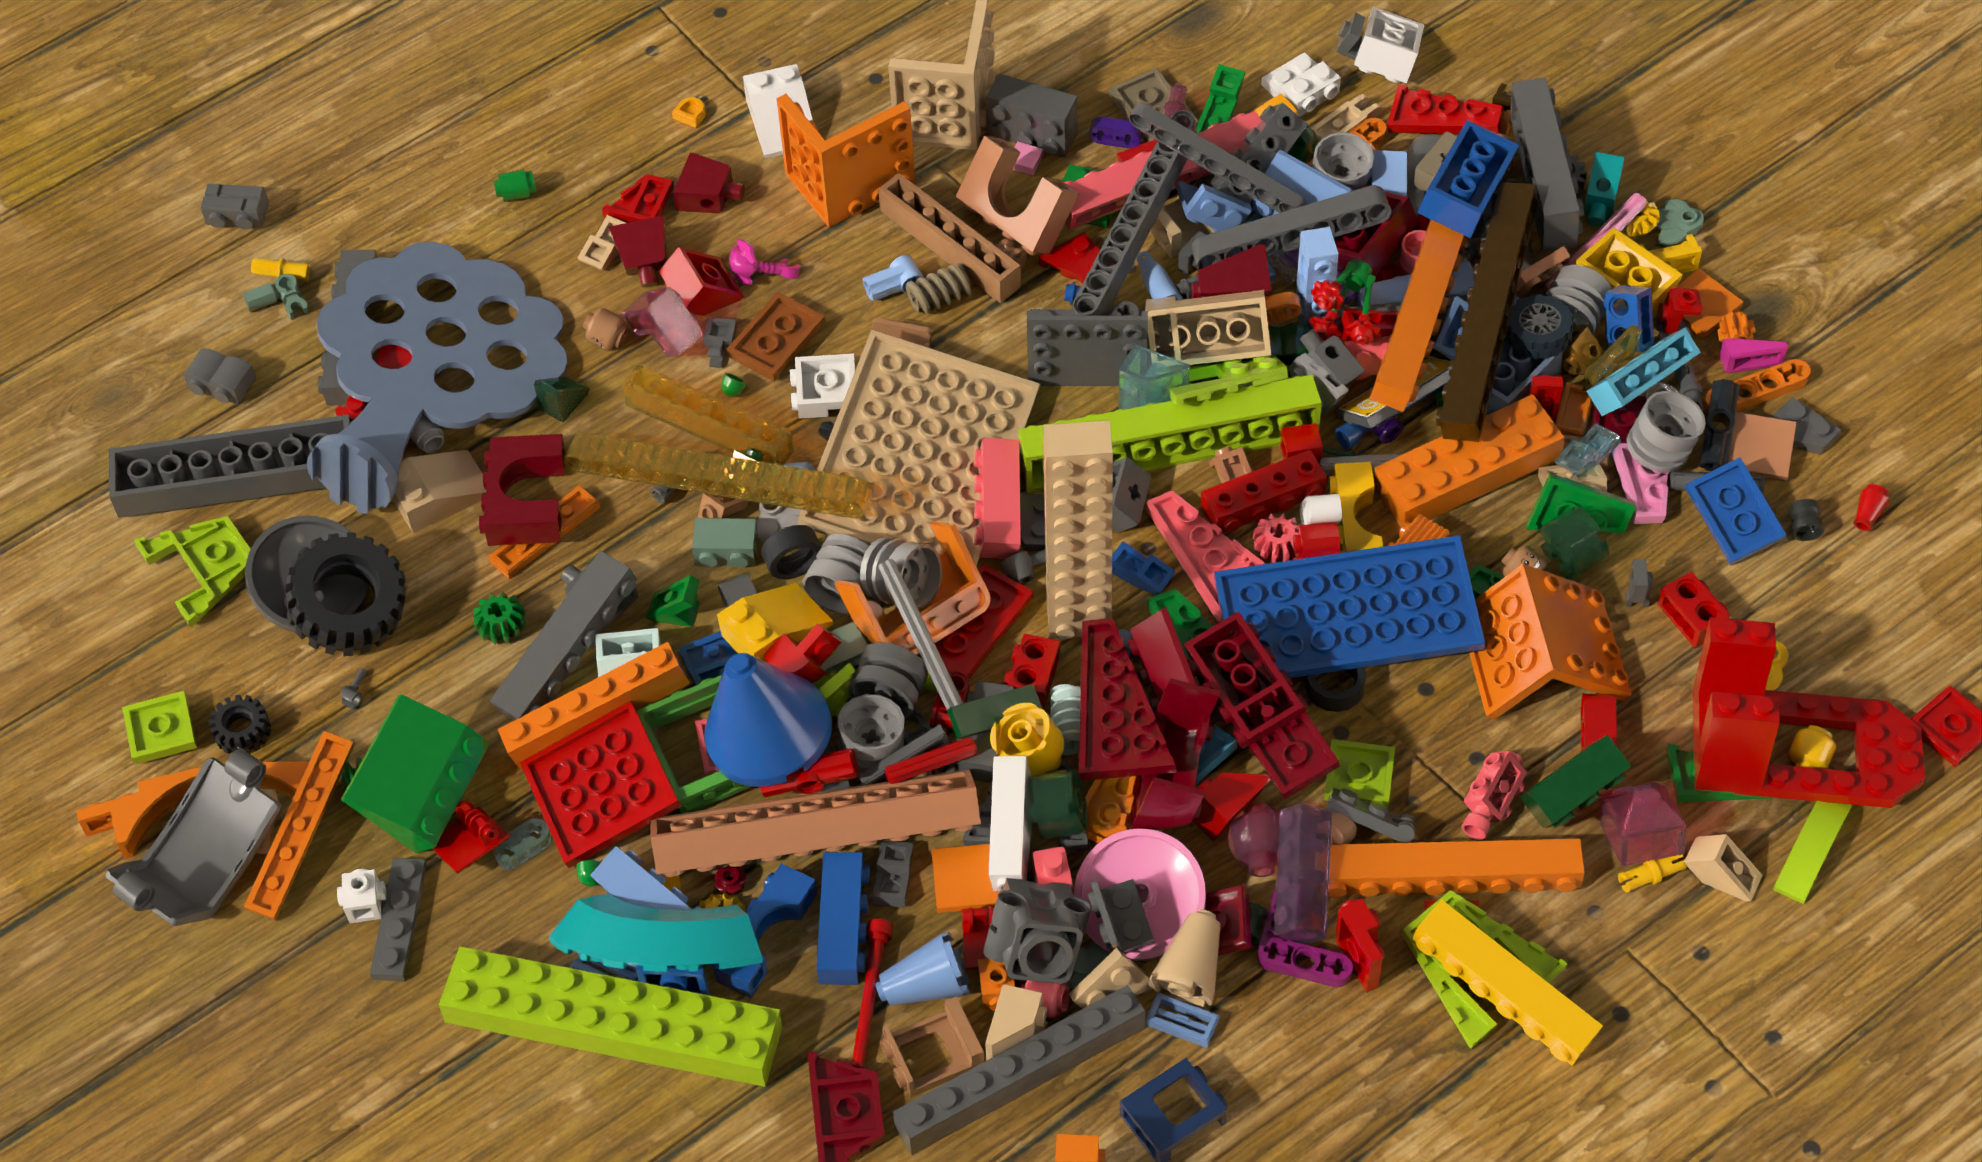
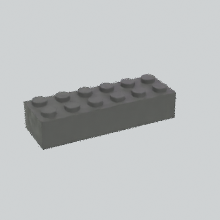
M1546 77L1512 82L1510 117L1515 140L1519 144L1518 153L1526 184H1535L1539 203L1535 215V223L1543 252L1558 250L1563 246L1565 248L1577 247L1578 235L1583 233L1580 217L1584 216L1582 200L1576 198V194H1578L1576 176L1571 177L1570 171H1572L1570 154H1565L1564 151L1567 148L1566 136L1564 132L1559 131V127H1561L1560 112L1553 108V105H1555L1554 89L1548 88Z

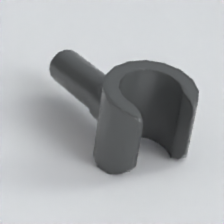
M361 668L350 686L346 685L341 689L342 704L351 709L357 708L362 700V693L357 690L367 673L365 669Z

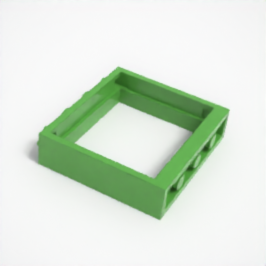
M722 675L705 679L699 685L687 690L677 691L668 698L656 703H648V706L637 710L682 805L678 807L680 814L694 812L752 787L734 782L718 771L680 788L652 731L655 727L660 728L712 706Z

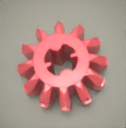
M1283 513L1280 518L1270 514L1268 520L1260 519L1258 528H1255L1253 531L1254 550L1256 553H1260L1262 561L1270 558L1272 563H1276L1278 560L1289 561L1290 558L1298 557V553L1295 554L1293 546V535H1298L1299 531L1296 518L1287 520Z

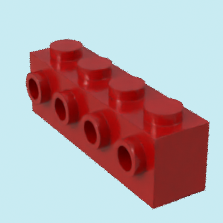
M1307 450L1201 491V510L1211 525L1213 523L1222 529V533L1233 532L1240 526L1253 521L1259 522L1260 519H1265L1270 514L1288 511L1295 505L1302 503L1307 496L1325 494L1327 475L1312 451Z

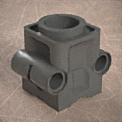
M1006 878L1003 891H1000L997 896L991 919L992 923L988 930L983 953L990 960L1000 963L1004 962L1007 974L1012 979L1065 983L1070 980L1076 965L1091 912V905L1086 900L1075 897L1070 884L1054 882L1038 884L1023 879Z

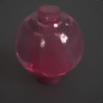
M1266 803L1250 805V807L1239 812L1230 824L1228 844L1231 853L1238 862L1248 867L1249 874L1252 876L1267 877L1274 874L1275 866L1286 859L1292 848L1293 832L1289 821L1280 811Z

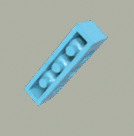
M1683 328L1645 350L1588 389L1587 393L1601 416H1604L1624 406L1701 352L1687 329Z

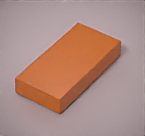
M1566 382L1555 423L1562 434L1584 437L1592 405V399L1588 395L1587 390L1591 387Z

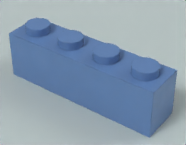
M615 846L590 875L606 891L622 901L658 909H691L685 904L689 900L688 897L675 886L668 890L663 885L666 879L660 874H656V870L653 868L648 872L641 867L644 861L630 849L624 853Z

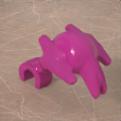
M742 239L737 240L738 245H735L730 252L729 262L732 273L741 285H752L750 275L756 271L758 273L779 274L788 279H796L799 276L801 265L788 266V259H781L779 263L774 264L773 262H757L753 253L754 247Z

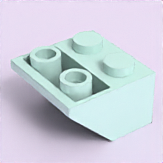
M658 628L595 634L598 677L660 646L661 641Z

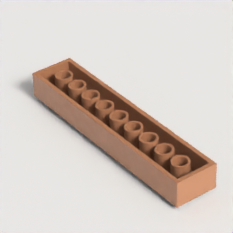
M970 769L909 778L894 784L883 782L663 816L651 820V843L656 874L672 877L682 874L683 870L696 869L697 871L704 872L715 869L716 865L729 863V866L736 867L747 864L748 860L761 858L762 861H774L779 859L780 855L792 853L794 856H807L812 854L813 850L826 848L827 851H839L844 849L845 845L856 843L859 846H871L876 844L877 840L890 838L891 841H903L908 839L909 835L922 833L923 836H935L940 834L941 830L953 828L955 831H967L974 828V825L981 824L976 786Z

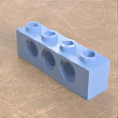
M1330 227L1301 231L1296 294L1300 298L1301 313L1298 319L1300 324L1309 326V331L1313 329L1309 319L1313 318V316L1325 317L1328 310L1319 308L1313 301L1314 296L1311 294V290L1314 288V283L1316 281L1323 282L1324 280L1330 283L1331 281H1336L1338 251Z

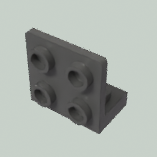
M1133 879L1101 889L1097 881L1091 882L1093 892L1087 894L1093 912H1095L1097 918L1102 917L1104 923L1098 924V928L1107 949L1117 948L1124 954L1155 943Z

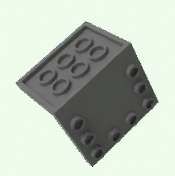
M1030 309V311H1027L1028 380L1039 383L1040 386H1146L1148 311L1139 309V316H1128L1130 314L1126 313L1124 316H1111L1113 309H1109L1106 316H1075L1073 309Z

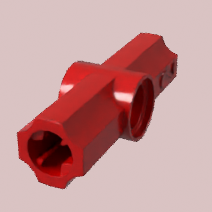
M850 748L823 754L805 772L803 768H800L785 776L786 782L760 787L761 793L765 798L793 791L811 794L822 790L824 784L856 778L858 764L855 753Z

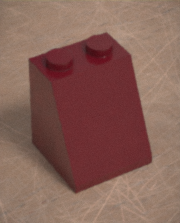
M1265 244L1257 245L1199 269L1197 282H1192L1191 285L1192 299L1264 290L1265 297L1270 296L1271 284Z

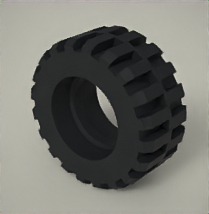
M338 532L328 534V540L323 541L321 537L311 542V549L303 547L298 552V558L292 561L286 578L284 598L285 609L288 610L287 618L290 625H296L295 633L301 639L308 637V645L317 650L319 646L326 648L325 653L334 655L335 651H343V656H353L354 650H360V653L364 654L371 651L373 643L379 647L386 642L387 634L392 635L397 629L398 621L402 617L406 597L404 571L399 570L400 563L395 556L388 557L389 549L383 544H380L378 547L374 545L373 538L365 535L364 539L356 538V533L347 532L346 537H339ZM338 574H349L364 580L372 588L375 600L369 608L360 613L344 615L332 612L324 607L317 599L315 591L316 587L326 578Z

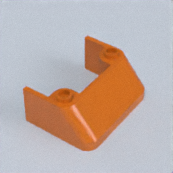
M934 521L930 526L943 552L939 553L943 568L942 582L933 601L918 610L933 642L936 643L985 612L990 604V593L956 525ZM842 580L834 583L854 623L872 643H891L901 646L915 655L919 653L898 607L885 615L880 604L866 599L858 583Z

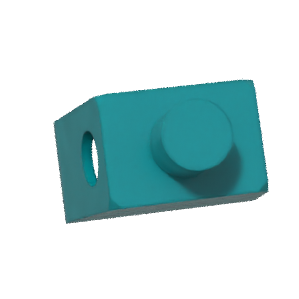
M1599 152L1595 153L1584 206V215L1588 216L1587 222L1592 226H1602L1605 223V219L1608 220L1613 215L1624 157Z

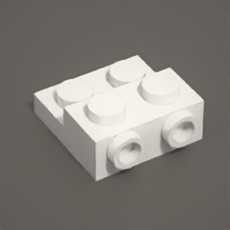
M1304 52L1262 77L1261 85L1273 97L1283 94L1298 111L1297 115L1301 116L1306 112H1311L1324 101L1334 98L1340 92L1341 77L1324 61L1317 64Z
M854 353L795 357L796 369H790L791 387H797V393H791L792 411L798 410L799 419L828 417V410L841 409L855 373Z

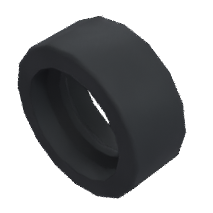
M793 525L771 535L763 544L761 554L773 577L789 580L806 574L814 560H817L816 555L822 547L812 528L806 525ZM795 549H800L791 555L784 556Z
M1364 667L1343 670L1354 678V685L1347 691L1339 693L1323 689L1317 683L1318 674L1307 675L1305 689L1308 698L1316 706L1326 711L1340 712L1351 709L1359 703L1364 695L1366 678Z

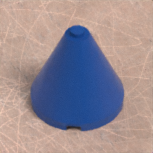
M740 653L731 657L725 665L706 722L705 745L717 769L728 779L747 786H772L786 782L785 776L800 768H803L805 772L820 758L831 737L832 717L823 694L814 684L753 655Z

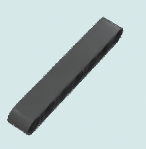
M1376 185L1368 186L1201 236L1192 243L1191 251L1198 270L1257 245L1265 244L1266 255L1270 257L1299 248L1301 231L1330 227L1334 238L1385 222L1391 215V207L1383 188Z

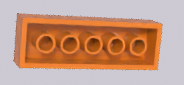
M1532 394L1486 415L1479 442L1443 439V436L1374 467V489L1402 528L1406 521L1412 522L1418 514L1431 520L1539 469V467H1544L1561 459L1565 437Z

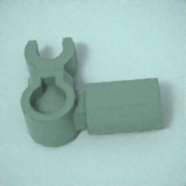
M291 274L278 276L275 284L271 285L269 283L242 293L249 312L274 304L278 299H281L291 320L295 319L293 310L296 308L303 309L305 315L309 314L307 302L301 298L302 295L299 291L297 280Z

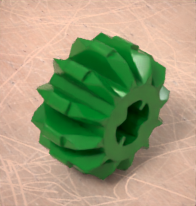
M503 591L499 597H495L490 592L489 600L479 599V607L473 608V625L484 641L491 639L496 645L500 639H503L508 644L510 636L519 637V629L525 628V610L515 595L507 597V594Z

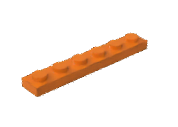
M323 731L244 905L246 910L276 921L355 746L353 741Z

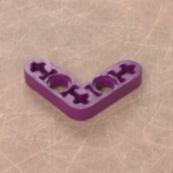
M1293 881L1281 882L1274 891L1259 944V964L1268 971L1332 987L1347 985L1353 973V964L1348 956L1293 942L1303 905L1304 892L1298 883ZM1287 893L1293 894L1289 910L1283 909L1284 897H1286ZM1282 919L1289 923L1290 928L1285 932H1278L1272 928V923L1275 920ZM1271 949L1278 951L1275 959L1268 958V953L1271 952ZM1288 952L1292 953L1290 964L1286 963ZM1300 956H1309L1314 960L1315 964L1311 968L1303 969L1297 965L1296 960ZM1320 960L1325 961L1323 972H1319ZM1336 965L1342 966L1340 975L1333 974V969H1335Z

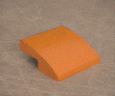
M990 844L931 849L937 913L961 911V909H969V907H972V909L988 908V906L995 908L999 891H993L989 878Z

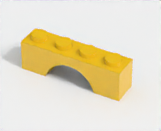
M1371 462L1335 464L1334 475L1328 477L1329 494H1339L1341 500L1342 520L1339 526H1337L1340 544L1342 545L1340 553L1383 547L1382 536L1366 531L1355 519V515L1362 508L1373 503L1375 486Z

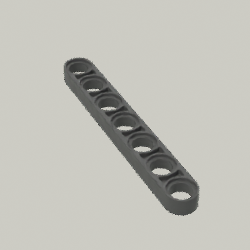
M1137 103L1131 111L1128 119L1134 127L1275 211L1281 213L1308 205L1301 195L1151 106Z

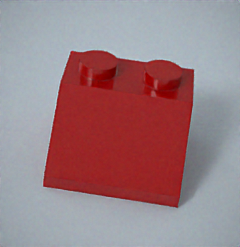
M678 247L659 271L665 281L666 288L672 292L677 300V306L687 314L693 313L705 316L741 301L744 297L720 257Z
M1221 773L1214 780L1208 777L1198 787V789L1205 790L1202 799L1200 816L1198 820L1193 819L1192 821L1214 842L1258 798L1271 778L1267 774Z

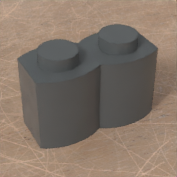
M206 348L200 349L183 374L188 388L197 395H214L222 403L230 402L235 404L240 403L256 379L252 364L240 358L226 357L217 351Z

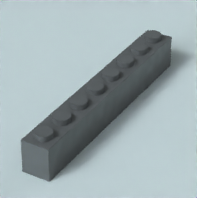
M1126 985L893 1111L895 1129L910 1154L914 1155L1145 1029V1010L1130 987Z

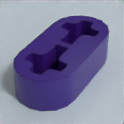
M1107 117L1094 118L1088 132L1089 138L1095 143L1122 148H1133L1140 145L1143 134L1130 121Z

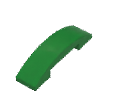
M1218 64L1209 87L1210 94L1196 127L1197 133L1207 130L1215 123L1222 124L1232 119L1243 85L1245 71Z

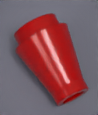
M1868 484L1865 489L1861 490L1856 518L1853 522L1856 528L1863 531L1871 530L1875 521L1890 503V493L1888 490L1876 484Z

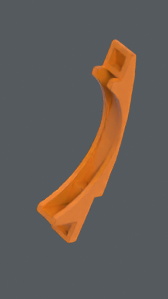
M263 762L266 765V773L260 787L274 789L293 799L309 762ZM201 768L138 781V793L124 794L117 799L103 803H93L86 808L76 810L78 822L86 837L114 829L116 843L124 859L134 857L141 841L151 827L165 813L182 801ZM339 779L337 786L342 785L341 779Z

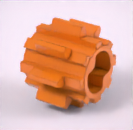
M1741 311L1729 312L1728 315L1721 318L1722 321L1719 322L1720 329L1717 330L1720 342H1723V339L1754 340L1753 333L1756 332L1753 319L1748 320L1747 314H1743Z

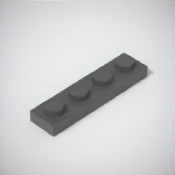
M393 858L386 891L387 899L384 901L370 971L372 980L405 982L427 869L425 860Z

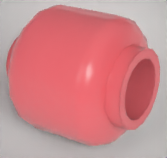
M1027 980L1026 984L1021 985L1020 988L1042 993L1043 1006L1047 1007L1046 1019H1057L1062 1012L1068 1010L1071 997L1069 996L1070 988L1065 983Z

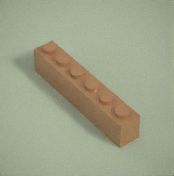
M900 173L878 188L880 211L947 263L955 264L956 266L957 263H960L965 269L968 278L999 303H1002L1021 288L1020 264Z

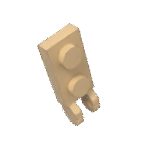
M1365 94L1359 95L1350 102L1347 101L1312 127L1317 136L1316 144L1330 134L1348 133L1364 120L1378 117L1381 112V106L1374 103L1363 110L1369 100V97Z

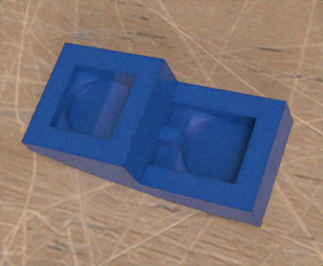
M1124 541L1112 555V573L1155 595L1162 592L1176 572L1154 555L1150 554L1146 558Z

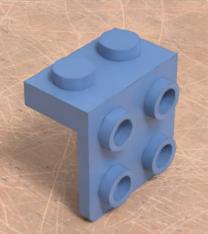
M1179 181L1175 186L1185 216L1194 223L1200 222L1208 225L1215 232L1241 225L1252 211L1249 203L1205 184H1202L1200 188H1196Z

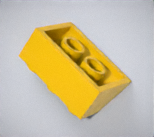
M1614 227L1576 260V265L1593 269L1605 277L1612 289L1619 285L1651 287L1653 318L1658 314L1659 305L1664 303L1669 289L1676 288L1683 275Z

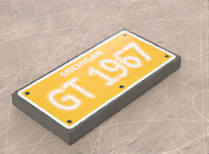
M1430 355L1429 358H1423L1422 362L1427 363V367L1422 379H1416L1415 384L1419 385L1420 388L1414 402L1449 382V359ZM1372 387L1335 409V413L1340 420L1371 429L1398 413L1399 410L1370 400ZM1408 401L1406 407L1411 405L1413 402Z

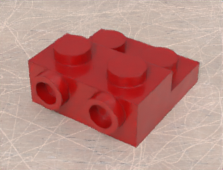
M1363 898L1359 900L1351 899L1339 908L1335 941L1342 953L1351 959L1353 971L1365 992L1368 993L1378 988L1380 974L1382 973L1381 967L1384 951L1377 938L1380 920L1376 911L1373 908H1368Z

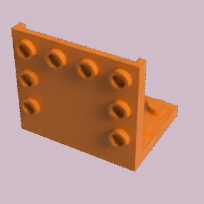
M787 94L776 98L785 174L829 228L880 203L878 188L898 173L914 185L916 184L911 110L905 101L824 140L819 134L814 121L808 120L805 117L803 109L798 102L794 103Z
M1521 564L1475 599L1484 636L1485 649L1470 651L1469 655L1486 717L1497 719L1552 679L1600 694L1615 695L1616 699L1621 701L1632 695L1628 684V675L1624 671L1621 661L1620 649L1616 644L1612 631L1613 626L1604 605L1605 599L1600 590L1526 564Z

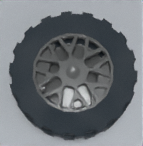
M1542 294L1526 296L1524 299L1516 301V304L1513 305L1506 332L1507 341L1515 352L1521 353L1524 357L1549 359V357L1558 356L1560 352H1564L1567 349V346L1572 341L1573 314L1570 312L1568 305H1565L1560 299L1553 298V296H1542Z

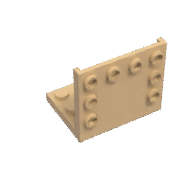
M976 0L964 65L890 58L888 68L891 107L903 101L910 107L913 145L977 150L981 127H986L987 125L986 96L990 90L989 85H993L995 81V69L991 68L994 64L995 51L990 49L993 46L994 30H989V28H992L993 11L988 10V0Z

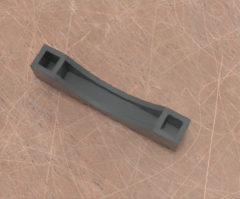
M375 249L341 250L340 261L335 262L337 282L332 284V299L346 294V279L352 269L364 261L378 258ZM328 351L322 353L321 364L324 372L323 376L318 378V390L320 394L324 395L327 405H346L349 395L339 385L336 373V365L339 358Z

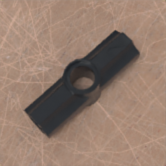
M1722 379L1713 381L1699 465V467L1709 472L1728 462L1740 386L1732 380ZM1713 423H1723L1726 428L1717 429L1713 426Z

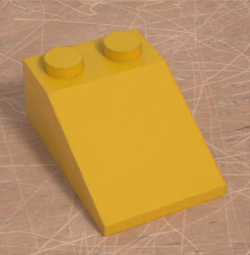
M797 583L742 597L717 614L722 637L738 654L747 653L766 662L767 660L763 656L783 633L800 644L817 623L825 629L833 625V620Z

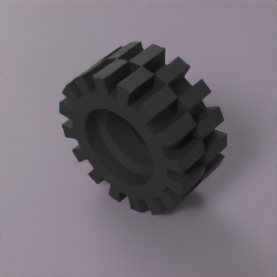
M235 695V701H231L230 697L225 698L226 704L224 706L219 702L216 705L218 712L212 710L210 714L212 719H209L210 730L217 746L220 749L223 748L227 754H230L231 750L232 752L238 750V747H241L248 753H250L249 749L252 747L255 751L259 750L260 746L258 743L265 744L267 742L266 735L270 736L271 733L269 718L260 701L256 698L253 701L249 695H246L244 700L241 695ZM248 718L252 720L250 726L243 731H229V726L238 719Z

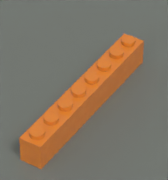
M1431 220L1428 225L1369 398L1372 401L1404 412L1408 401L1414 403L1420 386L1415 384L1416 379H1422L1426 370L1427 363L1422 361L1424 357L1429 358L1435 341L1430 340L1431 335L1436 336L1442 320L1438 319L1437 316L1438 313L1443 315L1449 298L1444 297L1445 292L1450 294L1456 279L1451 273L1452 271L1457 272L1463 257L1458 252L1459 250L1464 251L1469 237L1436 221Z
M1580 839L1318 845L1316 857L1319 895H1328L1334 898L1350 894H1361L1365 897L1391 893L1397 896H1405L1410 893L1439 895L1450 890L1460 892L1461 894H1473L1477 891H1492L1501 894L1515 890L1536 893L1542 890L1556 889L1561 892H1570L1575 889H1581L1585 874Z

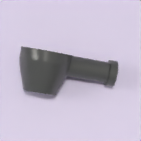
M1046 550L1029 554L1026 551L1016 553L1005 559L1001 567L1010 579L1024 585L1034 578L1033 566L1046 562Z

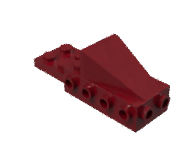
M1238 611L1184 643L1189 656L1187 662L1193 676L1200 675L1204 683L1201 686L1220 691V696L1217 700L1220 706L1217 710L1226 725L1232 722L1235 728L1233 734L1241 748L1243 749L1248 746L1283 798L1287 799L1339 768L1340 762L1305 712L1309 710V706L1300 693H1294L1291 688L1293 685L1286 671L1284 669L1279 671L1274 664L1277 661L1267 645L1263 647L1259 642L1260 635L1253 623L1249 622L1247 624Z

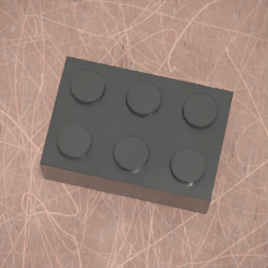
M998 74L986 96L987 135L1014 143L1018 141L1042 148L1043 151L1049 154L1066 157L1078 134L1077 96Z

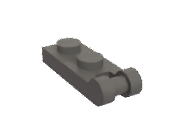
M1333 787L1326 809L1335 813H1341L1352 821L1403 843H1408L1414 838L1416 820L1412 815L1403 814L1397 816L1388 812V808L1378 802L1368 803L1359 799V796L1349 789L1342 788L1339 790Z

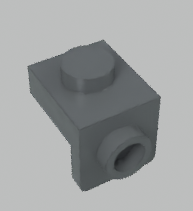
M1355 13L1349 22L1346 20L1343 22L1338 32L1340 38L1336 52L1356 60L1362 40L1360 35L1365 20L1364 16Z

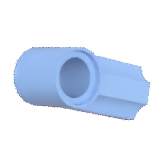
M903 255L896 258L889 268L864 277L863 285L870 301H876L901 290L907 294V282L913 281L916 283L919 277L924 276L910 255Z

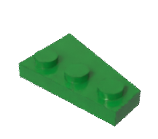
M1549 473L1527 520L1526 530L1554 528V531L1585 529L1586 532L1624 533L1636 509V504L1631 500Z
M1176 589L1147 598L1146 606L1152 615L1161 609H1167L1185 657L1189 659L1184 643L1210 629L1213 625L1202 617L1201 611Z

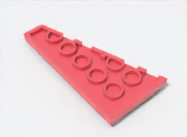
M1171 490L1146 501L1145 509L1213 616L1220 623L1222 617L1214 572L1263 565L1265 563L1235 539L1231 541L1216 524L1213 523L1211 525L1203 519L1197 509Z

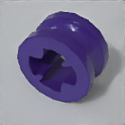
M1393 415L1374 426L1373 432L1376 436H1380V440L1383 443L1387 444L1400 435L1403 430V424L1400 421H1396V417Z

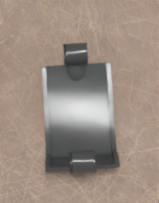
M238 747V750L229 756L225 764L214 757L208 758L176 811L143 858L137 861L122 863L107 870L105 877L115 883L113 894L135 911L152 910L173 926L203 921L212 917L252 861L281 809V804L259 789L266 773V765L241 747Z

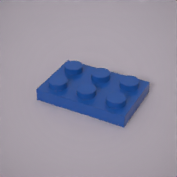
M1741 457L1686 484L1685 489L1730 566L1785 539V531Z

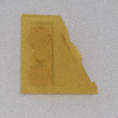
M1632 324L1595 363H1592L1587 368L1584 374L1586 379L1582 388L1583 392L1588 394V389L1633 359L1642 332L1641 329Z

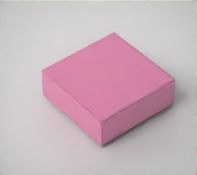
M1017 141L1014 148L1021 153L1013 170L1034 175L1044 156V151L1042 148Z

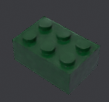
M1607 734L1594 741L1521 795L1520 799L1542 828L1552 825L1555 829L1575 816L1572 811L1578 806L1581 810L1601 797L1598 792L1604 787L1605 790H1608L1626 779L1627 775L1624 772L1631 765Z

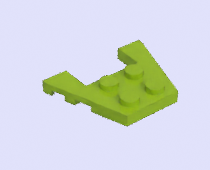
M228 516L189 525L190 529L176 533L168 530L160 532V537L146 540L144 536L133 540L148 565L178 551L202 586V588L175 602L189 627L194 626L245 577L250 547Z

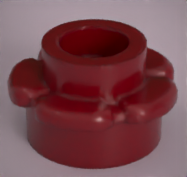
M727 865L716 872L715 886L722 893L726 892L729 896H733L742 891L747 877L745 872L740 870L739 866ZM733 877V880L728 881L727 878Z

